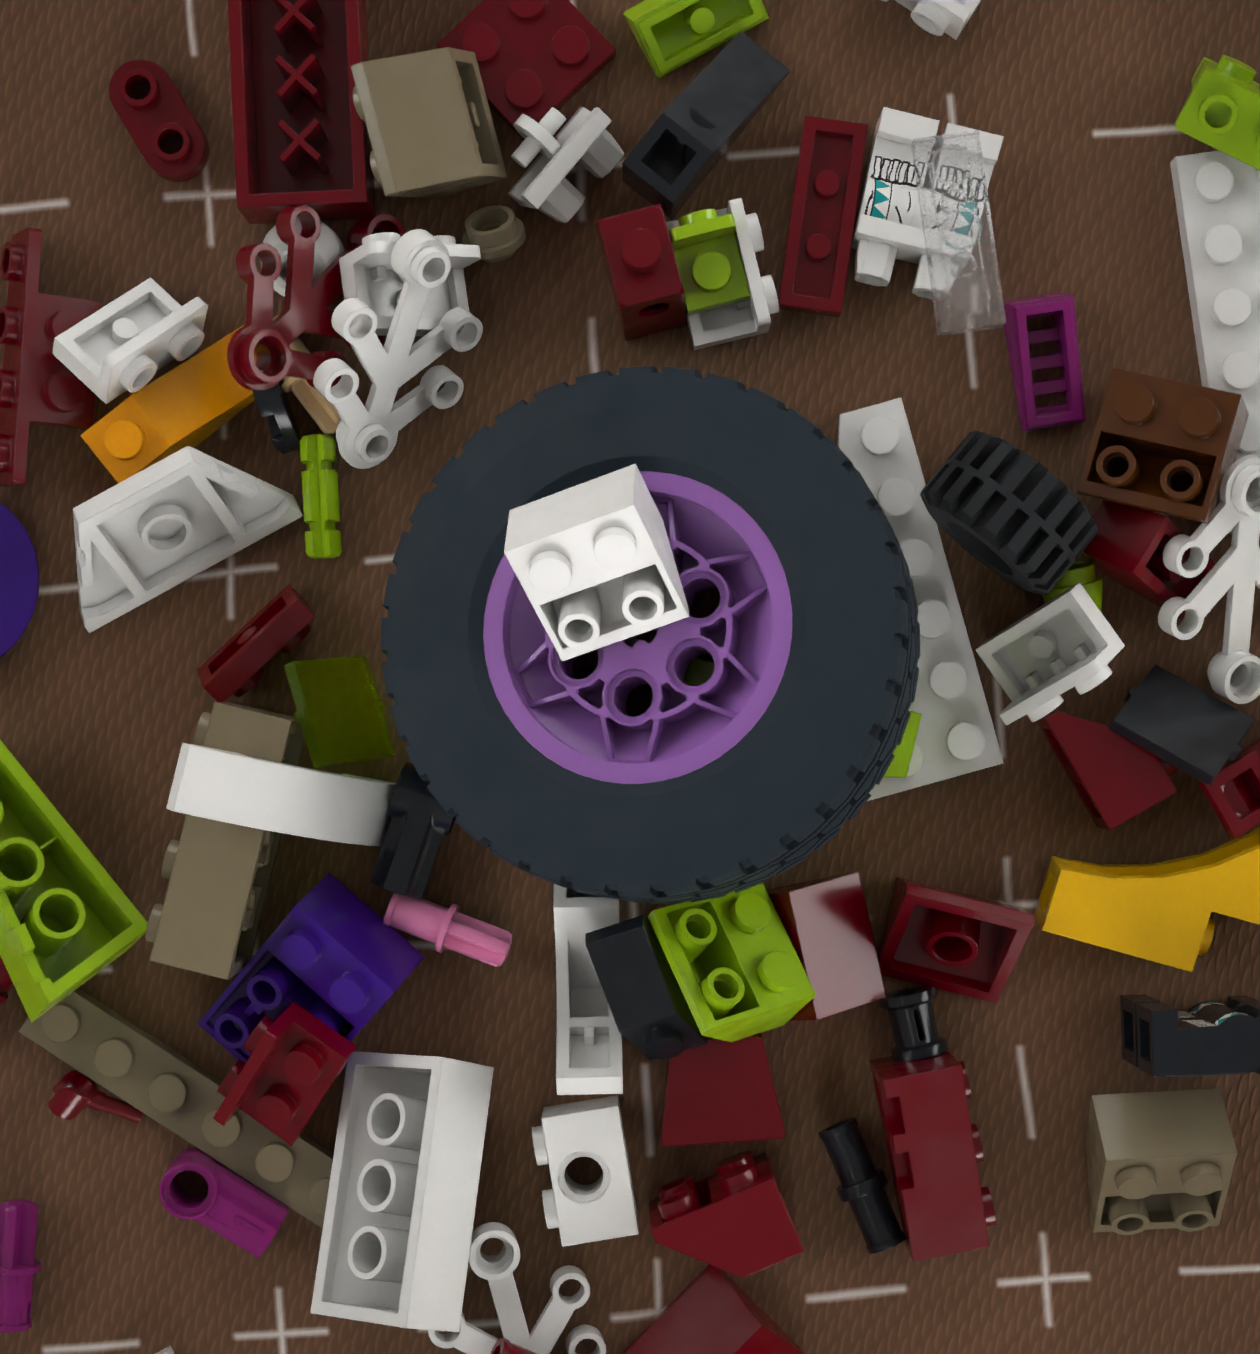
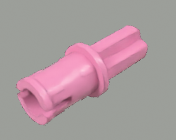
M394 893L383 922L392 928L434 943L435 951L442 953L447 948L494 967L503 964L512 944V934L509 931L460 913V906L452 903L450 908L423 898L417 899Z

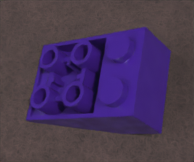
M329 872L291 910L198 1022V1025L234 1057L246 1063L251 1053L244 1049L243 1046L259 1022L266 1015L276 1021L295 1002L351 1042L425 956L391 926L384 924V920Z

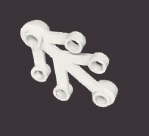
M415 229L405 233L398 239L391 253V266L404 279V284L384 347L375 333L378 326L377 315L360 299L349 298L342 301L332 314L331 322L334 330L350 343L372 382L365 406L356 394L359 387L358 374L343 360L331 358L324 361L317 368L313 377L316 390L333 404L341 418L336 430V441L340 455L348 464L358 469L371 468L383 462L396 445L398 431L431 405L438 409H447L458 402L464 389L463 381L444 365L430 368L423 375L419 386L395 403L394 400L398 388L452 347L458 352L468 351L477 345L483 333V326L478 318L465 308L456 307L446 312L438 326L413 344L430 288L441 285L448 277L451 269L447 247L423 229ZM360 315L358 322L349 328L351 321ZM465 324L463 330L456 335L458 329ZM342 375L340 381L335 386L331 387L332 382L338 376ZM443 383H445L444 387L439 392H437L439 387Z
M1257 455L1244 456L1236 460L1227 469L1220 485L1221 502L1213 510L1207 524L1202 523L1191 536L1185 534L1174 536L1168 541L1163 551V562L1168 570L1186 578H1193L1203 572L1208 564L1209 553L1233 528L1231 547L1186 599L1183 597H1173L1162 605L1158 614V623L1164 632L1180 640L1191 639L1201 630L1204 617L1227 592L1222 651L1211 659L1207 675L1212 689L1220 696L1236 704L1249 703L1260 695V658L1249 653L1255 585L1260 589V456ZM1188 548H1190V556L1188 560L1184 564H1182V556L1184 552ZM1185 610L1184 620L1177 626V619Z
M489 1222L480 1225L472 1232L469 1263L476 1275L488 1280L503 1337L511 1343L534 1353L550 1354L574 1310L582 1307L590 1296V1285L585 1273L580 1268L572 1265L560 1267L553 1273L550 1279L552 1296L529 1334L513 1276V1271L517 1268L520 1261V1248L516 1236L508 1226L502 1223ZM498 1238L504 1243L502 1250L498 1254L488 1256L480 1251L481 1245L485 1240ZM568 1279H575L581 1283V1287L575 1295L563 1296L559 1293L560 1285ZM463 1312L459 1332L441 1334L436 1330H428L429 1338L436 1346L444 1349L454 1347L466 1354H490L495 1343L498 1341V1338L467 1323ZM579 1325L572 1329L566 1338L568 1354H577L575 1352L576 1345L583 1339H592L597 1342L595 1350L590 1354H606V1345L602 1334L592 1325Z

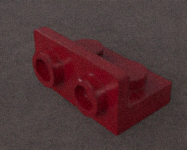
M295 1002L276 1021L266 1015L252 1031L243 1046L244 1049L251 1053L248 1061L245 1063L239 1060L221 1082L217 1092L224 1096L225 1099L213 1119L222 1126H225L240 1109L292 1146L306 1129L357 1046Z

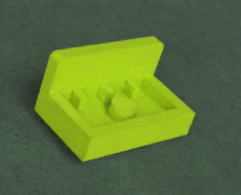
M1222 55L1218 63L1203 57L1191 79L1192 91L1175 121L1176 129L1260 170V84L1253 81L1257 72L1245 63L1227 55Z

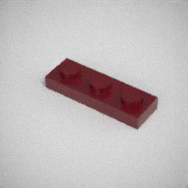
M813 116L804 117L778 297L779 309L840 317L842 313L868 124Z

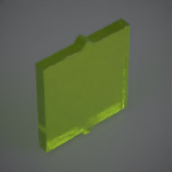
M366 655L293 661L284 665L297 709L294 717L298 723H301L314 769L383 759L395 755L383 715L385 704L378 698Z

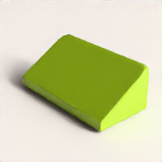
M644 0L623 13L633 35L658 78L734 38L740 31L745 32L769 19L762 0Z

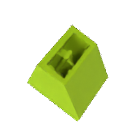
M763 883L738 893L730 892L723 897L697 902L686 901L653 910L647 916L702 1036L732 1043L784 1026L816 996Z

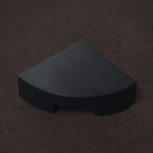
M278 382L270 389L253 391L261 417L267 418L272 434L271 440L277 451L285 454L300 449V434L287 393L283 391L281 384Z

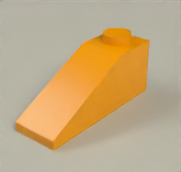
M238 329L130 395L80 435L117 483L126 480L186 446L195 448L255 400L253 391L242 387L233 378L227 362L228 344ZM254 351V359H255V363H256L257 357H256V353H255V351Z

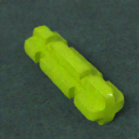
M327 434L303 436L300 440V459L303 464H306V471L301 472L304 522L309 524L310 531L305 532L306 554L313 559L336 558L342 552L341 531L335 529V523L340 522L337 471L332 469V463L337 462L336 441L331 435Z

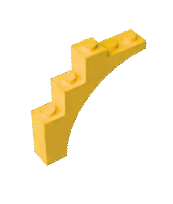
M1260 826L1246 835L1203 853L1152 864L1101 865L1052 856L1034 917L1042 931L1192 972L1197 956H1205L1213 940L1215 922L1210 918L1211 912L1260 925Z

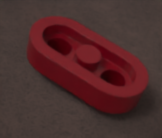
M136 59L124 63L115 71L111 78L109 97L115 111L144 159L156 174L168 181L184 182L196 177L207 164L209 143L175 84L166 71L153 61ZM138 82L150 83L149 94L141 100L132 99V87ZM173 135L183 137V146L180 151L175 154L164 153L163 144L168 137Z

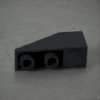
M740 31L663 111L623 161L622 181L652 205L661 204L664 214L672 220L787 77L790 70Z

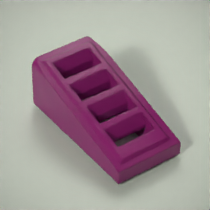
M1058 292L1002 301L1004 331L1021 430L1029 431L1086 422L1074 295ZM1052 315L1054 326L1027 330L1026 319ZM1056 341L1058 352L1030 356L1029 345ZM1061 367L1062 377L1032 381V371ZM1065 391L1066 403L1035 408L1034 396Z

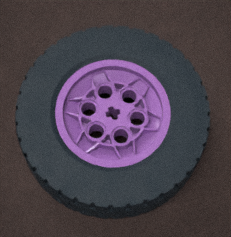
M652 366L619 368V375H613L611 371L605 370L575 377L576 384L570 386L564 381L535 393V401L528 404L526 401L521 400L495 417L498 421L497 424L492 428L484 425L461 446L465 452L458 459L452 456L432 480L436 484L431 494L424 492L409 518V521L414 523L410 533L403 531L392 561L397 565L396 573L389 574L383 602V606L388 609V618H382L381 651L388 658V661L382 662L386 695L395 701V704L389 707L399 737L402 741H408L410 744L404 749L420 778L426 782L429 780L428 790L449 816L457 818L455 820L456 823L482 846H488L494 855L537 878L588 894L631 902L658 904L682 903L686 901L697 902L723 897L730 892L738 893L767 882L773 875L779 876L806 860L807 855L813 850L818 851L842 830L841 826L844 825L847 819L851 821L871 797L869 792L874 788L875 784H880L895 757L892 753L896 745H900L911 713L908 710L915 699L919 674L917 663L920 658V624L917 622L918 607L913 581L910 578L909 567L893 528L860 472L853 466L852 462L829 437L822 434L821 429L795 409L785 408L786 406L783 402L756 388L750 387L747 390L741 382L708 373L706 378H702L703 375L700 371L664 367L663 373H658V370ZM636 463L663 519L688 604L689 617L656 628L657 634L650 644L633 636L596 649L599 657L598 666L590 676L579 680L574 677L573 663L576 657L565 661L561 660L504 554L509 510ZM704 589H719L721 597L716 611L708 617L694 618L691 606L695 596ZM699 655H712L714 672L711 678L702 685L688 686L685 676L689 662ZM639 685H650L653 690V701L650 708L640 716L630 717L626 711L628 694Z

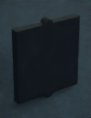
M1155 664L1138 688L1130 687L1124 698L1126 704L1113 719L1109 729L1211 786L1227 761L1237 760L1242 750L1239 744L1255 719Z

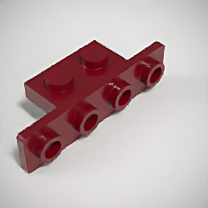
M29 227L14 234L11 242L5 243L0 264L2 279L9 281L7 306L3 305L0 308V344H4L3 369H0V487L8 488L25 484L29 423L86 430L93 426L95 393L57 359L52 352L54 338L98 311L101 307V302L38 292L42 230Z

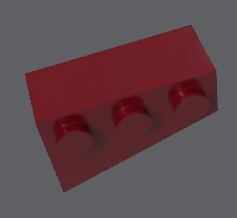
M948 1050L932 1057L913 1061L896 1062L893 1061L892 1056L869 1060L902 1230L906 1236L905 1245L913 1262L990 1247L987 1226L996 1225V1216L988 1186H980L977 1163L983 1162L984 1156L977 1126L975 1123L971 1124L967 1099H971V1089L963 1060L957 1061Z

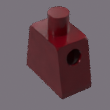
M661 204L597 220L595 228L625 341L686 326L683 284ZM666 303L653 310L640 311L650 305Z
M761 1033L732 1043L708 1037L707 1044L684 1050L680 1055L667 1060L661 1119L662 1147L785 1139V1128Z

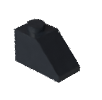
M644 915L585 934L587 950L619 1032L649 1060L673 1058L680 1055L684 1050L708 1043V1037L701 1035L653 927Z

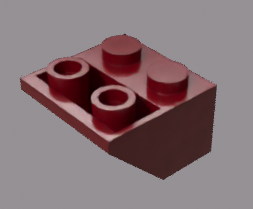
M743 1151L729 1156L715 1165L718 1173L694 1182L691 1176L673 1180L656 1191L659 1198L649 1202L650 1231L656 1243L742 1278L805 1252L796 1223L766 1153L753 1157L750 1151Z

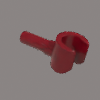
M78 1070L70 1071L61 1078L53 1087V1092L56 1094L48 1103L51 1112L64 1120L76 1118L86 1106L138 1124L143 1115V1112L129 1103L98 1091L95 1081Z

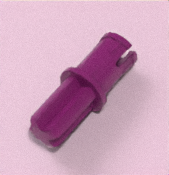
M10 1199L3 1201L0 1205V1332L5 1333L23 1332L32 1327L31 1310L34 1274L41 1270V1262L35 1259L38 1206L27 1199Z

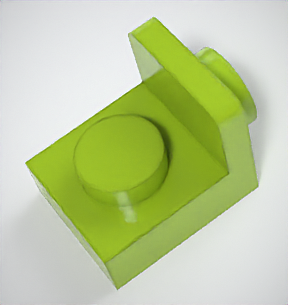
M704 209L679 218L680 226L670 229L669 235L683 284L687 316L749 301L751 295L735 237L736 225L733 214L717 216L716 209Z

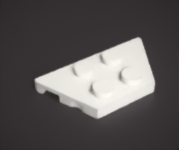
M186 446L73 508L79 609L84 627L89 633L95 631L301 518L303 514L297 500L292 494L195 448Z

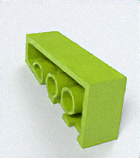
M0 740V956L32 1023L131 949L146 933L148 922Z

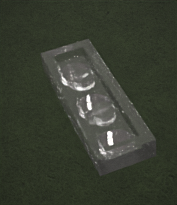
M979 130L916 138L911 144L938 336L1001 328L1006 324Z

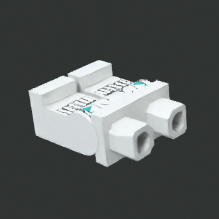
M883 107L874 132L852 237L851 248L857 249L854 280L878 287H887L890 282L894 261L898 259L918 264L912 289L913 294L918 297L942 302L947 297L957 274L960 275L970 259L985 196L1004 136L947 123L938 141L927 189L924 190L921 188L940 120Z

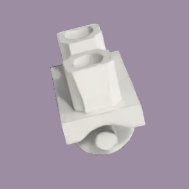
M551 107L539 123L525 114H522L513 126L525 140L511 157L520 166L526 168L539 152L541 153L508 192L519 205L538 209L557 222L567 223L580 209L586 199L565 178L574 165L579 161L596 178H603L621 160L624 152L613 136L606 130V127L612 120L599 107H595L592 111L580 107L555 137L553 135L566 121V118L554 107Z

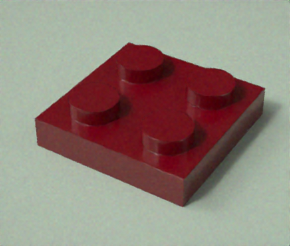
M483 0L436 44L438 49L451 47L475 52L488 104L523 141L525 139L513 126L522 114L529 116L539 123L551 107L557 110L561 109L616 57L615 48L569 0Z

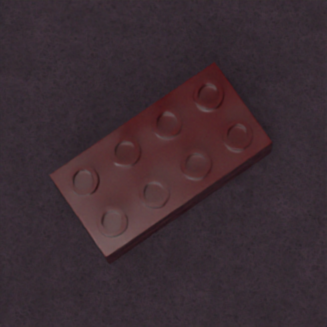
M228 0L236 201L238 210L249 224L276 223L277 216L282 209L298 205L311 206L318 213L320 221L351 220L376 215L374 175L370 166V153L373 149L366 123L358 115L353 102V88L356 85L351 70L352 65L369 61L366 0Z

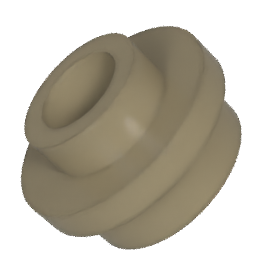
M493 205L481 208L468 216L465 221L466 231L463 234L462 242L468 245H479L480 260L488 263H497L507 260L515 254L516 250L525 242L526 232L523 222L515 217L512 209L506 206Z

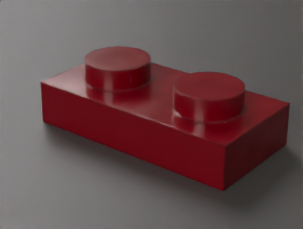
M288 584L197 669L203 688L217 702H225L232 694L240 697L251 690L264 673L263 665L278 651L287 653L293 650L309 633L310 626L308 623L315 618V615L307 601Z

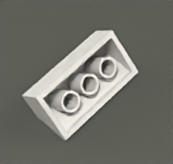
M353 1052L346 1066L310 1313L400 1328L459 1332L494 1067L438 1056Z

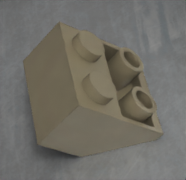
M445 47L364 61L351 66L356 85L353 88V102L358 115L366 123L373 149L370 153V166L376 181L383 187L385 196L443 199L507 178L475 52Z
M1220 1088L1091 1095L1085 1139L1092 1232H1115L1120 1235H1133L1152 1229L1178 1228L1182 1231L1193 1232L1205 1229L1208 1226H1219L1238 1154Z

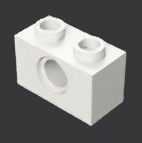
M615 1095L544 1107L541 1117L542 1126L532 1127V1138L537 1165L549 1164L553 1189L542 1190L547 1228H559L562 1247L638 1235L639 1219L619 1096ZM590 1157L599 1163L603 1173L596 1182L581 1185L574 1182L568 1176L566 1167L575 1158Z

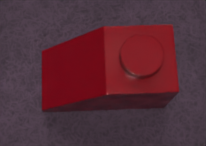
M1102 500L1097 511L1092 515L1098 528V533L1081 553L1088 561L1094 562L1095 567L1103 574L1160 608L1170 598L1183 597L1186 599L1216 564L1209 557L1208 564L1203 572L1193 578H1186L1168 570L1163 562L1164 548L1170 539L1184 533L1167 516L1154 511ZM1190 548L1184 552L1181 560L1182 564L1188 560ZM1185 610L1179 615V619L1184 620Z
M1050 712L1036 721L1097 827L1112 830L1177 792L1169 776L1176 773L1174 765L1109 729L1110 726L1060 712Z

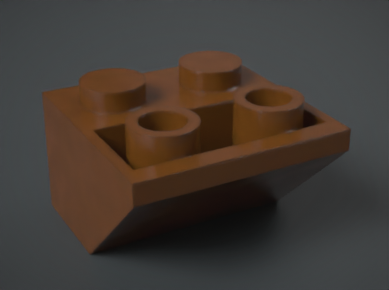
M1113 368L1077 492L1080 495L1207 524L1220 498L1222 478L1227 469L1236 461L1249 416L1242 395Z

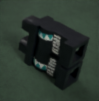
M1120 995L1122 1059L1135 1067H1139L1140 1070L1156 1078L1246 1074L1250 1072L1260 1074L1259 1000L1247 995L1228 996V1006L1220 1002L1205 1001L1197 1003L1189 1011H1178L1147 995Z

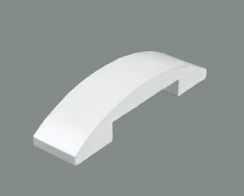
M182 742L166 809L283 834L356 845L381 846L392 818L387 814L396 783L262 760L240 753Z

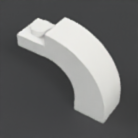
M554 884L557 1095L623 1094L622 1034L617 1028L585 943L586 933L620 922L619 899L588 894Z

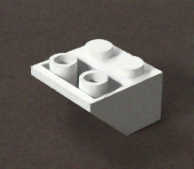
M636 463L509 510L504 554L562 661L689 617L688 604L663 519Z

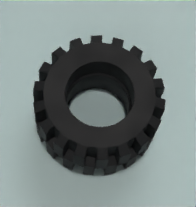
M979 431L969 432L920 494L931 517L961 547L1013 585L1041 595H1047L1098 533V528L1087 507L1058 477L1013 444L997 436Z

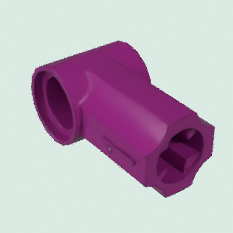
M190 1147L181 1151L172 1160L159 1185V1198L163 1207L172 1216L183 1220L194 1219L258 1258L267 1249L290 1209L251 1182L227 1169L223 1164L197 1147ZM188 1170L200 1173L208 1183V1192L201 1195L186 1193L178 1183L177 1174Z

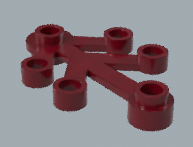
M308 205L291 206L282 209L276 219V230L281 241L288 245L284 311L274 321L273 284L281 272V257L276 248L268 243L246 245L239 250L236 256V270L239 277L248 284L245 326L233 334L227 349L228 366L238 384L252 391L267 390L274 387L285 376L306 379L308 384L316 389L313 377L317 368L324 361L338 358L347 364L345 357L336 350L315 351L308 354L291 350L289 345L303 332L344 340L347 346L352 349L350 343L338 334L332 326L331 319L334 311L326 309L343 292L339 258L361 246L362 238L382 232H394L400 234V237L403 236L405 231L402 224L396 217L390 214H377L360 218L348 234V247L313 281L315 241L321 232L319 215ZM296 217L299 218L302 225L301 234L296 229ZM257 255L262 261L261 273L257 271L255 265ZM377 335L381 344H383L385 336ZM254 351H255L256 357H257L256 363H255V359H254ZM342 375L338 376L332 382L331 387L335 386L340 381Z

